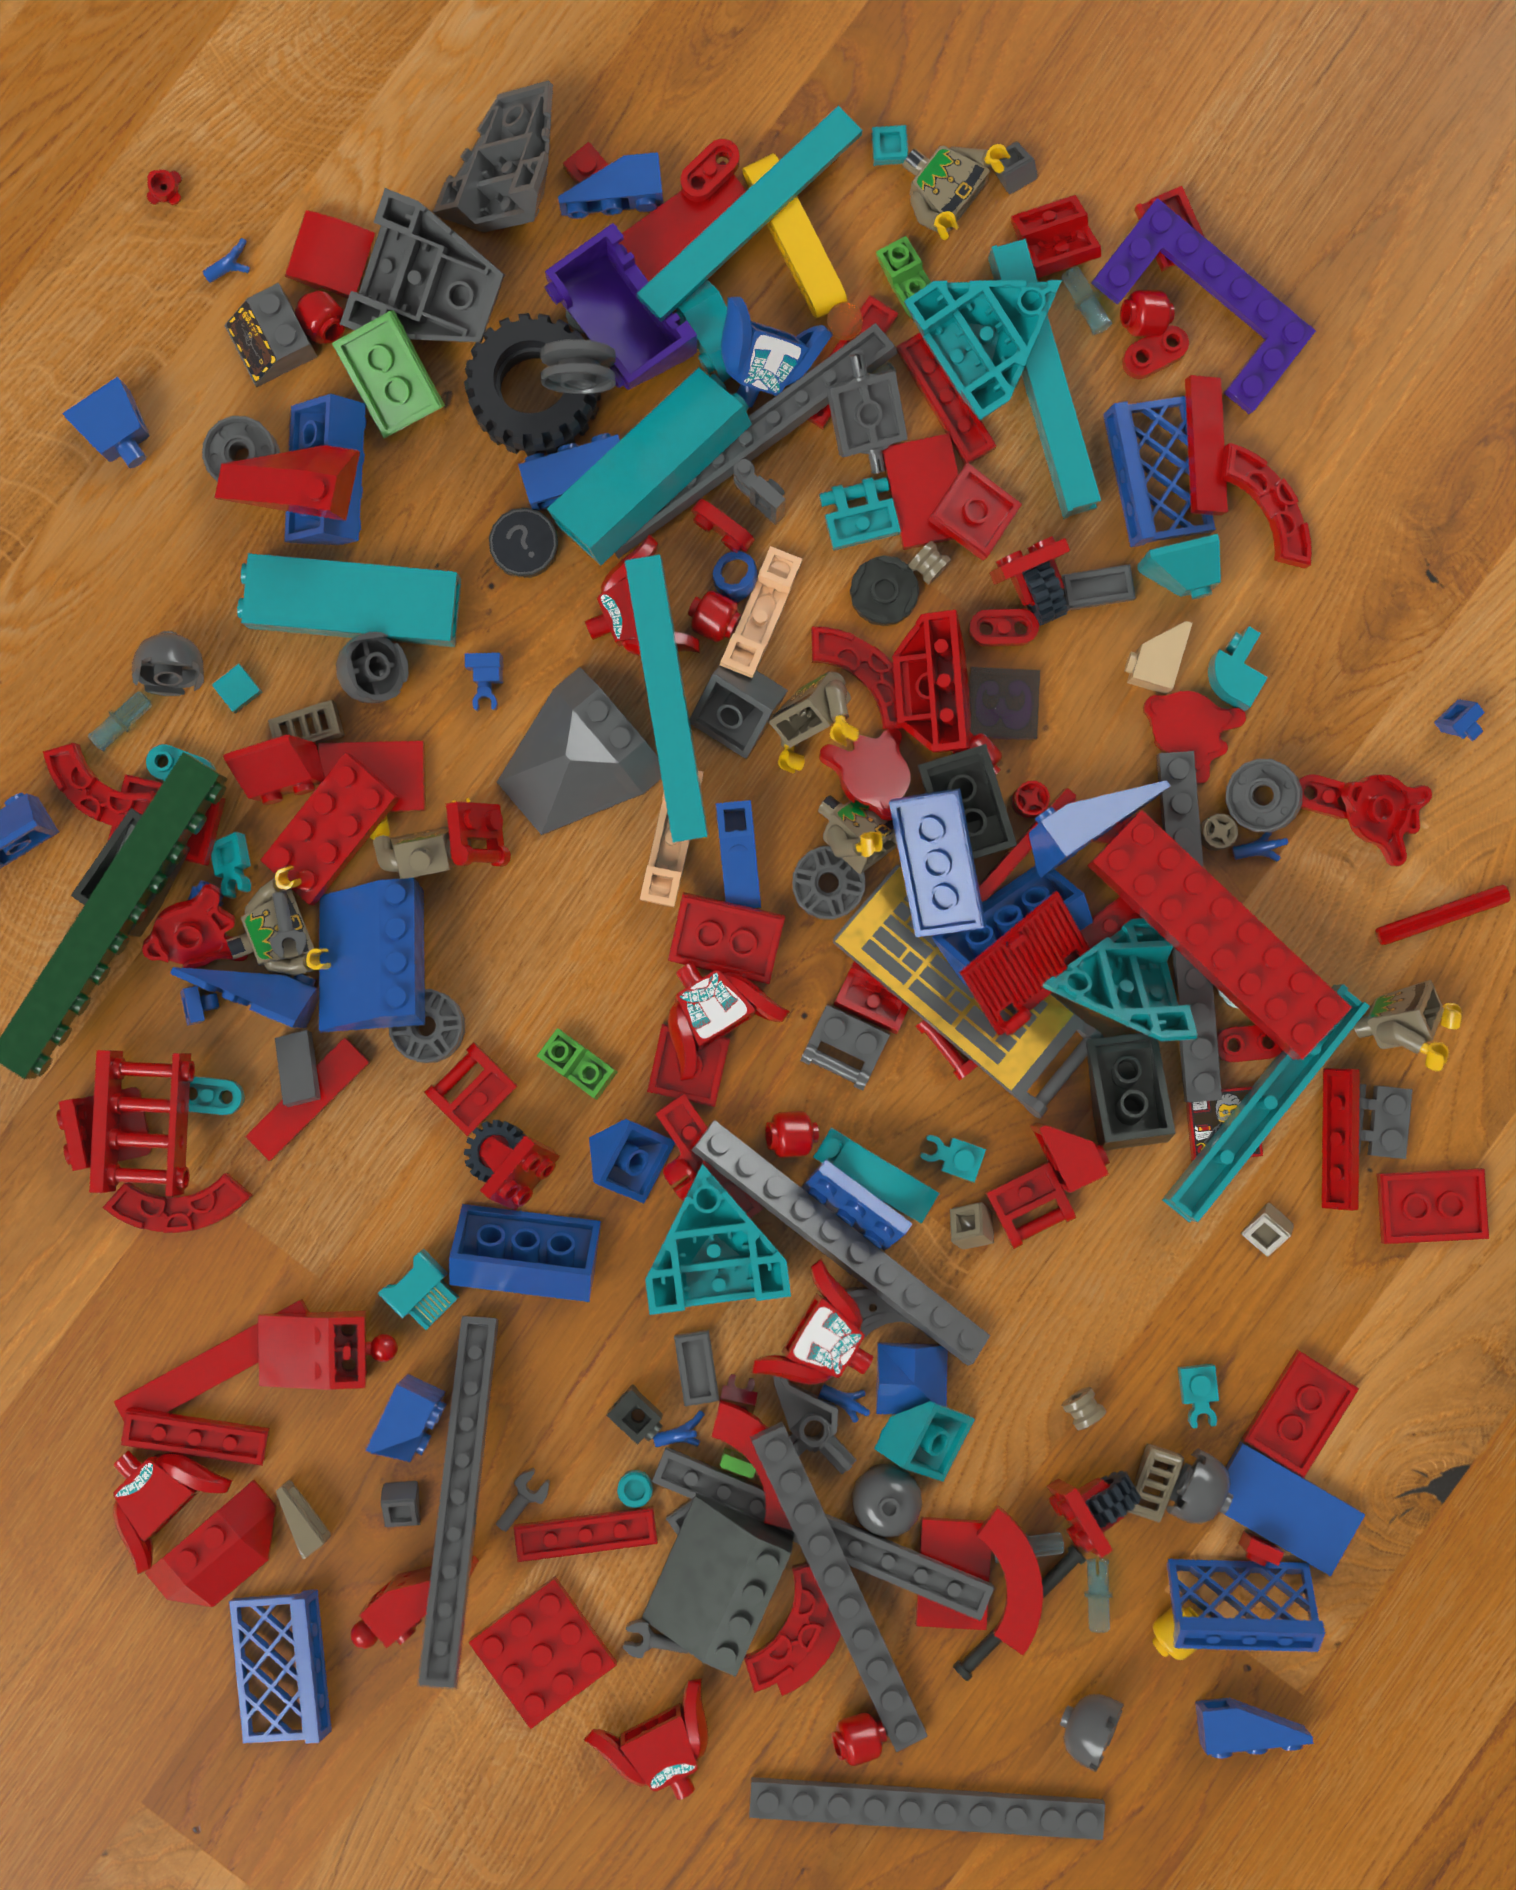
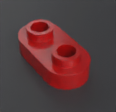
M728 139L714 140L684 168L680 177L681 190L689 200L701 202L708 199L738 170L740 153L736 144ZM720 157H725L729 160L725 165H720L716 161ZM695 181H701L704 183V186L700 189H695L692 184Z
M1168 326L1167 330L1160 336H1146L1131 344L1123 355L1122 367L1131 378H1147L1181 360L1188 350L1189 338L1180 327ZM1166 339H1175L1177 341V346L1170 347L1167 344ZM1144 354L1147 362H1138L1136 355Z
M699 499L691 511L695 515L693 522L708 533L713 530L722 536L721 542L735 553H738L739 550L747 552L754 543L755 538L746 529L709 502Z
M987 609L977 612L972 617L968 632L973 642L980 646H1023L1032 642L1039 631V622L1035 614L1026 609ZM1022 623L1026 627V633H1016L1014 625ZM988 624L992 629L991 634H982L979 629L980 625Z
M1309 774L1299 779L1303 790L1302 809L1341 820L1347 819L1346 808H1341L1338 805V798L1342 796L1345 782L1316 774ZM1306 787L1313 789V799L1305 797L1304 790Z
M1257 1025L1229 1027L1217 1033L1219 1059L1225 1062L1272 1059L1277 1057L1283 1050L1274 1041L1270 1048H1265L1262 1044V1039L1266 1034ZM1231 1038L1236 1039L1238 1042V1048L1234 1052L1230 1051L1227 1047V1043Z

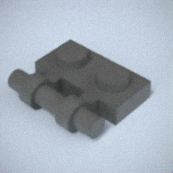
M747 459L739 460L734 465V483L736 487L750 499V503L776 525L785 516L786 498L783 497L785 494L784 490L772 479L766 481L760 475L757 477L754 474L755 468L751 461Z
M1360 1084L1359 1154L1361 1140L1369 1141L1367 1155L1406 1159L1413 1089L1374 1085L1373 1099H1366V1084ZM1364 1109L1372 1110L1370 1130H1362Z

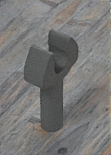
M286 892L274 893L272 897L279 930L275 937L270 938L271 948L280 959H284L282 944L286 939H293L296 942L298 955L302 956L307 943L305 932H298L293 928Z
M534 1468L522 1472L514 1482L518 1488V1495L496 1522V1525L505 1532L512 1526L528 1503L537 1502L542 1504L547 1498L550 1480L547 1479L536 1491L528 1488V1481L531 1480L535 1473Z
M636 1619L626 1625L627 1631L640 1633L643 1636V1640L639 1643L625 1641L623 1644V1649L633 1657L643 1658L644 1653L651 1648L688 1654V1651L666 1635L654 1633L649 1627V1623L644 1619Z

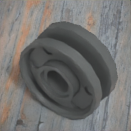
M562 340L546 344L541 348L542 363L549 366L541 371L542 386L553 391L570 394L600 393L616 386L615 372L608 368L616 363V352L611 346L589 340Z
M231 416L218 421L208 431L203 442L202 459L208 473L218 482L221 464L235 461V455L239 450L243 448L249 449L247 459L281 453L277 441L260 422L247 416Z
M1255 759L1244 763L1232 774L1226 787V803L1230 815L1241 826L1255 832L1271 833L1285 828L1296 818L1302 806L1303 790L1298 777L1288 766L1273 759ZM1269 786L1274 793L1273 800L1268 805L1261 806L1256 802L1255 794L1260 787Z
M821 846L809 851L798 861L793 873L792 890L797 903L807 914L819 919L835 920L848 915L859 904L865 891L864 872L861 874L856 872L842 857L835 856L830 846ZM833 874L837 877L839 886L834 892L826 893L820 889L818 881L822 875Z
M425 989V1017H432L435 1020V1031L429 1036H423L419 1031V1025L389 1027V1035L395 1048L406 1058L421 1063H436L451 1057L461 1046L465 1035V1017L460 1006L451 997L432 989Z

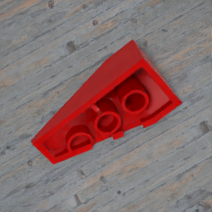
M322 445L222 463L214 498L346 521L360 452L353 449Z

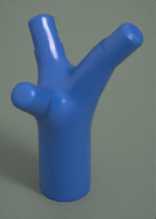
M241 238L238 244L226 256L202 271L209 283L230 271L249 273V266L236 262L247 243L245 239Z
M1264 832L1262 837L1254 842L1233 846L1234 860L1252 856H1264L1278 862L1281 857L1273 852L1272 849L1287 845L1288 839L1268 841L1272 832Z
M823 1384L818 1397L844 1409L853 1423L859 1420L856 1412L865 1416L870 1414V1410L855 1401L865 1396L864 1390L845 1393Z
M698 1411L691 1420L677 1428L658 1432L653 1437L656 1448L680 1442L689 1443L696 1447L699 1446L700 1441L693 1438L697 1436V1431L693 1429L705 1415L704 1412Z

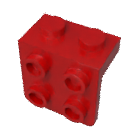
M137 1087L121 1089L124 1097L142 1098L141 1091ZM94 1095L59 1101L60 1109L57 1110L56 1116L60 1129L65 1132L67 1142L64 1145L65 1160L68 1165H71L72 1171L90 1168ZM123 1111L120 1114L119 1129L126 1133H149L145 1112ZM121 1146L118 1150V1162L151 1154L153 1148Z

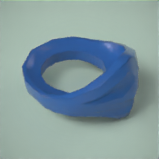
M738 551V553L729 552L719 558L713 570V582L717 592L734 600L736 603L748 597L757 582L758 573L755 561L749 554ZM739 559L747 563L748 571L739 584L725 583L722 570L728 562Z

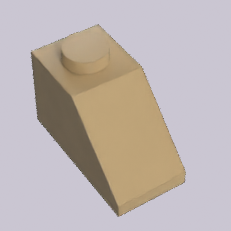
M1185 621L1143 643L1136 650V653L1130 652L1124 670L1129 673L1127 683L1165 695L1173 690L1193 623Z

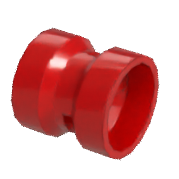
M1027 781L1021 784L1013 793L1011 798L1012 808L1020 817L1026 819L1039 816L1048 807L1050 793L1041 782Z

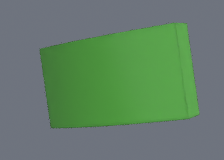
M904 236L876 251V256L908 317L912 318L904 301L930 284L931 281L923 270L922 260L908 238Z
M559 1028L555 1030L537 1055L542 1061L596 1100H598L618 1072Z

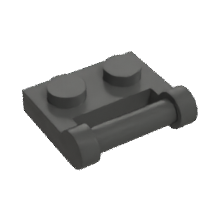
M826 1004L800 1061L808 1065L814 1063L853 1082L854 1087L863 1091L890 1033ZM823 1041L865 1061L861 1070L818 1051L817 1048L820 1042Z

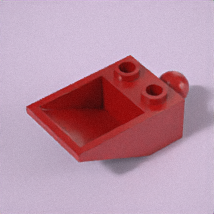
M366 1310L258 1315L259 1386L325 1390L366 1388L367 1356H372L378 1362H389L396 1356L398 1351L397 1341L388 1334L377 1335L371 1342H367ZM353 1324L355 1332L345 1334L342 1331V1326ZM352 1358L356 1362V1366L353 1369L344 1368L343 1360Z
M475 1555L472 1556L470 1577L479 1562ZM432 1566L396 1575L369 1599L359 1614L362 1620L356 1622L351 1629V1640L356 1647L361 1649L371 1648L379 1639L387 1649L395 1641L399 1645L403 1644L416 1632L415 1628L421 1623V1619L426 1616Z

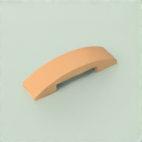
M770 546L758 574L756 585L735 633L732 634L720 666L753 678L783 611L802 563L801 558Z
M698 771L700 785H702L704 772ZM664 792L640 900L675 907L690 840L672 842Z

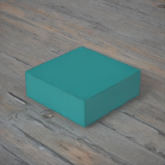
M906 125L872 127L874 166L903 164L908 156Z
M237 664L212 684L213 688L235 714L263 693L240 664Z

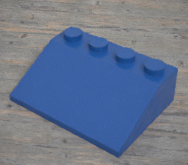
M416 879L378 880L323 895L319 903V949H328V952H323L320 955V963H331V967L329 969H319V1031L333 1032L425 1025L424 890Z

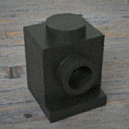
M633 1384L607 1413V1416L637 1445L643 1438L649 1442L663 1427L659 1422L662 1419L663 1413L642 1395ZM641 1409L645 1414L644 1419L640 1421L635 1420L632 1417V1411Z

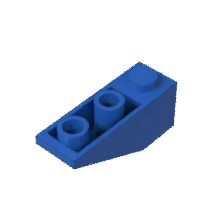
M658 152L624 155L559 195L558 201L561 215L579 219L588 216V213L602 212L605 215H617L623 210L637 209L640 212L655 210L663 204Z
M604 433L593 437L590 443L578 446L576 443L561 446L558 448V452L545 456L543 453H537L524 459L525 462L518 464L531 508L536 511L548 508L620 441L619 435L611 436L610 433Z
M751 800L716 803L725 901L751 908H761Z
M1221 1698L1195 1701L1200 1745L1207 1755H1211L1214 1758H1228L1233 1755L1232 1752L1241 1751L1255 1755L1264 1754L1269 1748L1278 1747L1288 1751L1302 1749L1303 1745L1313 1744V1736L1304 1725L1238 1700Z

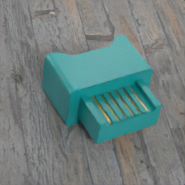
M425 1249L413 1257V1268L397 1284H388L377 1293L402 1319L409 1313L425 1330L459 1298L443 1280L448 1275V1272Z

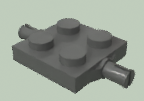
M855 353V355L849 356L853 377H850L845 382L828 386L826 390L839 456L848 457L858 453L868 454L871 473L877 474L886 471L882 450H885L891 444L908 440L896 372L891 369L875 374L867 373L864 353Z

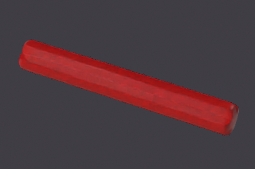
M1499 885L1378 927L1375 930L1376 937L1381 945H1387L1508 903L1511 900V896L1506 885Z

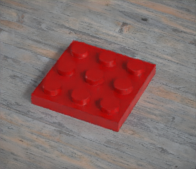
M556 1576L470 1638L468 1642L530 1729L617 1665L616 1659Z

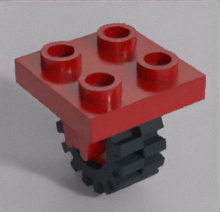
M1051 536L1027 548L1029 554L1023 556L1021 550L996 561L998 568L989 572L994 585L1011 579L1022 605L1027 606L1028 610L1030 609L1035 614L1040 626L1060 618L1068 612L1067 601L1063 596L1065 586L1055 562V558L1071 551L1066 538L1055 542L1054 537Z
M493 1120V1124L486 1121L482 1123V1130L476 1127L472 1131L476 1135L475 1139L468 1137L466 1143L471 1145L470 1149H464V1155L470 1158L465 1160L466 1166L472 1169L469 1172L473 1176L485 1182L479 1191L489 1200L517 1210L518 1207L525 1205L533 1195L532 1190L540 1180L547 1178L553 1172L556 1165L555 1162L560 1156L552 1148L523 1134V1130L508 1122Z
M1126 1471L1113 1472L1108 1477H1102L1101 1480L1098 1477L1078 1489L1060 1479L1047 1485L1052 1494L1048 1500L1059 1517L1063 1515L1068 1521L1070 1527L1066 1531L1077 1547L1082 1546L1086 1553L1092 1552L1100 1558L1113 1551L1103 1533L1122 1520L1127 1514L1126 1512L1133 1510L1135 1505L1139 1504V1499H1141Z

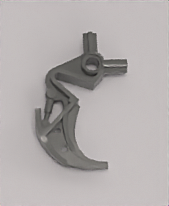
M867 1287L845 1289L860 1308L863 1318L860 1331L865 1334L864 1338L871 1331L887 1323L901 1321L917 1327ZM870 1304L876 1305L875 1311H869ZM773 1376L789 1429L792 1432L789 1437L798 1456L806 1449L810 1452L820 1451L841 1474L846 1470H850L857 1459L834 1436L837 1432L838 1408L836 1405L789 1382L788 1379ZM817 1420L822 1423L820 1433L812 1437L804 1434L805 1425L809 1421Z

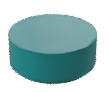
M640 1470L626 1472L619 1480L617 1487L619 1499L626 1506L632 1508L645 1505L650 1500L653 1492L651 1478Z

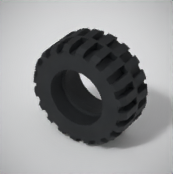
M529 313L519 314V321L512 323L509 317L499 321L501 328L494 331L489 327L483 333L485 339L483 344L476 342L471 349L473 360H467L465 367L467 380L464 381L465 391L469 399L468 402L483 432H487L490 439L498 446L504 444L507 451L518 454L520 450H524L527 456L537 454L538 451L546 450L547 455L557 453L556 447L562 444L575 443L574 437L578 433L584 436L589 430L588 422L590 419H595L597 415V401L600 400L601 392L592 394L563 393L561 398L552 407L538 413H523L510 408L505 403L501 394V385L508 371L516 364L528 359H541V348L544 345L555 341L584 340V338L578 331L571 332L569 324L560 319L557 320L556 324L552 323L550 315L539 313L538 320H533L530 318Z

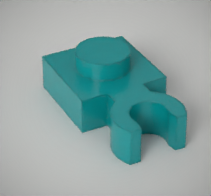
M234 832L216 840L211 859L215 876L223 878L221 883L222 894L225 897L236 898V885L238 890L244 892L251 891V882L244 875L243 871L251 866L245 834Z
M935 1135L926 1136L927 1140L936 1144L937 1149L931 1155L921 1152L920 1157L928 1162H935L939 1159L943 1160L941 1171L975 1183L986 1149L953 1137L948 1147L944 1145L939 1137Z
M1204 1364L1178 1367L1181 1401L1183 1404H1192V1408L1188 1412L1190 1426L1193 1429L1198 1428L1197 1417L1202 1413L1207 1414L1208 1424L1211 1427L1216 1426L1217 1416L1209 1405V1402L1219 1401L1215 1365Z

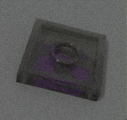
M971 667L969 675L970 732L973 735L983 733L991 739L1036 741L1038 734L1040 670Z

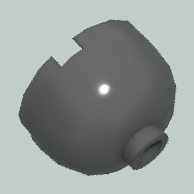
M172 631L160 632L142 641L134 653L132 661L133 683L137 686L139 681L144 684V691L161 696L184 695L185 690L183 688L194 686V691H196L204 683L202 654L189 639Z
M367 632L352 638L340 650L336 661V676L340 686L350 697L362 703H381L396 697L401 692L399 690L402 684L407 681L409 675L408 661L403 649L398 643L393 644L389 639L385 638L388 635L382 632Z
M1198 1448L1191 1454L1197 1458L1193 1465L1185 1463L1179 1473L1170 1496V1500L1174 1501L1175 1504L1174 1506H1167V1512L1186 1522L1203 1524L1214 1519L1218 1512L1225 1514L1232 1503L1233 1494L1229 1493L1231 1480L1224 1465L1212 1455Z
M891 1463L877 1464L866 1471L855 1482L852 1492L853 1511L859 1523L870 1533L884 1538L896 1537L909 1531L918 1520L922 1508L921 1490L915 1478L906 1469Z
M1090 1694L1081 1698L1074 1708L1069 1705L1066 1707L1060 1726L1066 1728L1064 1744L1067 1752L1075 1761L1097 1772L1104 1758L1102 1753L1109 1746L1122 1714L1123 1703L1101 1694Z

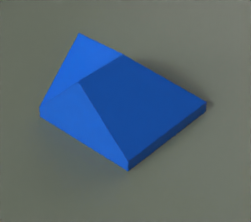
M624 1119L589 1137L593 1182L644 1204L675 1142L669 1137Z
M877 1342L876 1414H899L929 1401L947 1407L948 1350L940 1344Z

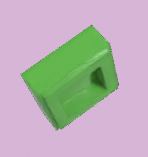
M724 1447L720 1459L721 1468L748 1478L754 1477L756 1470L751 1462L742 1453Z

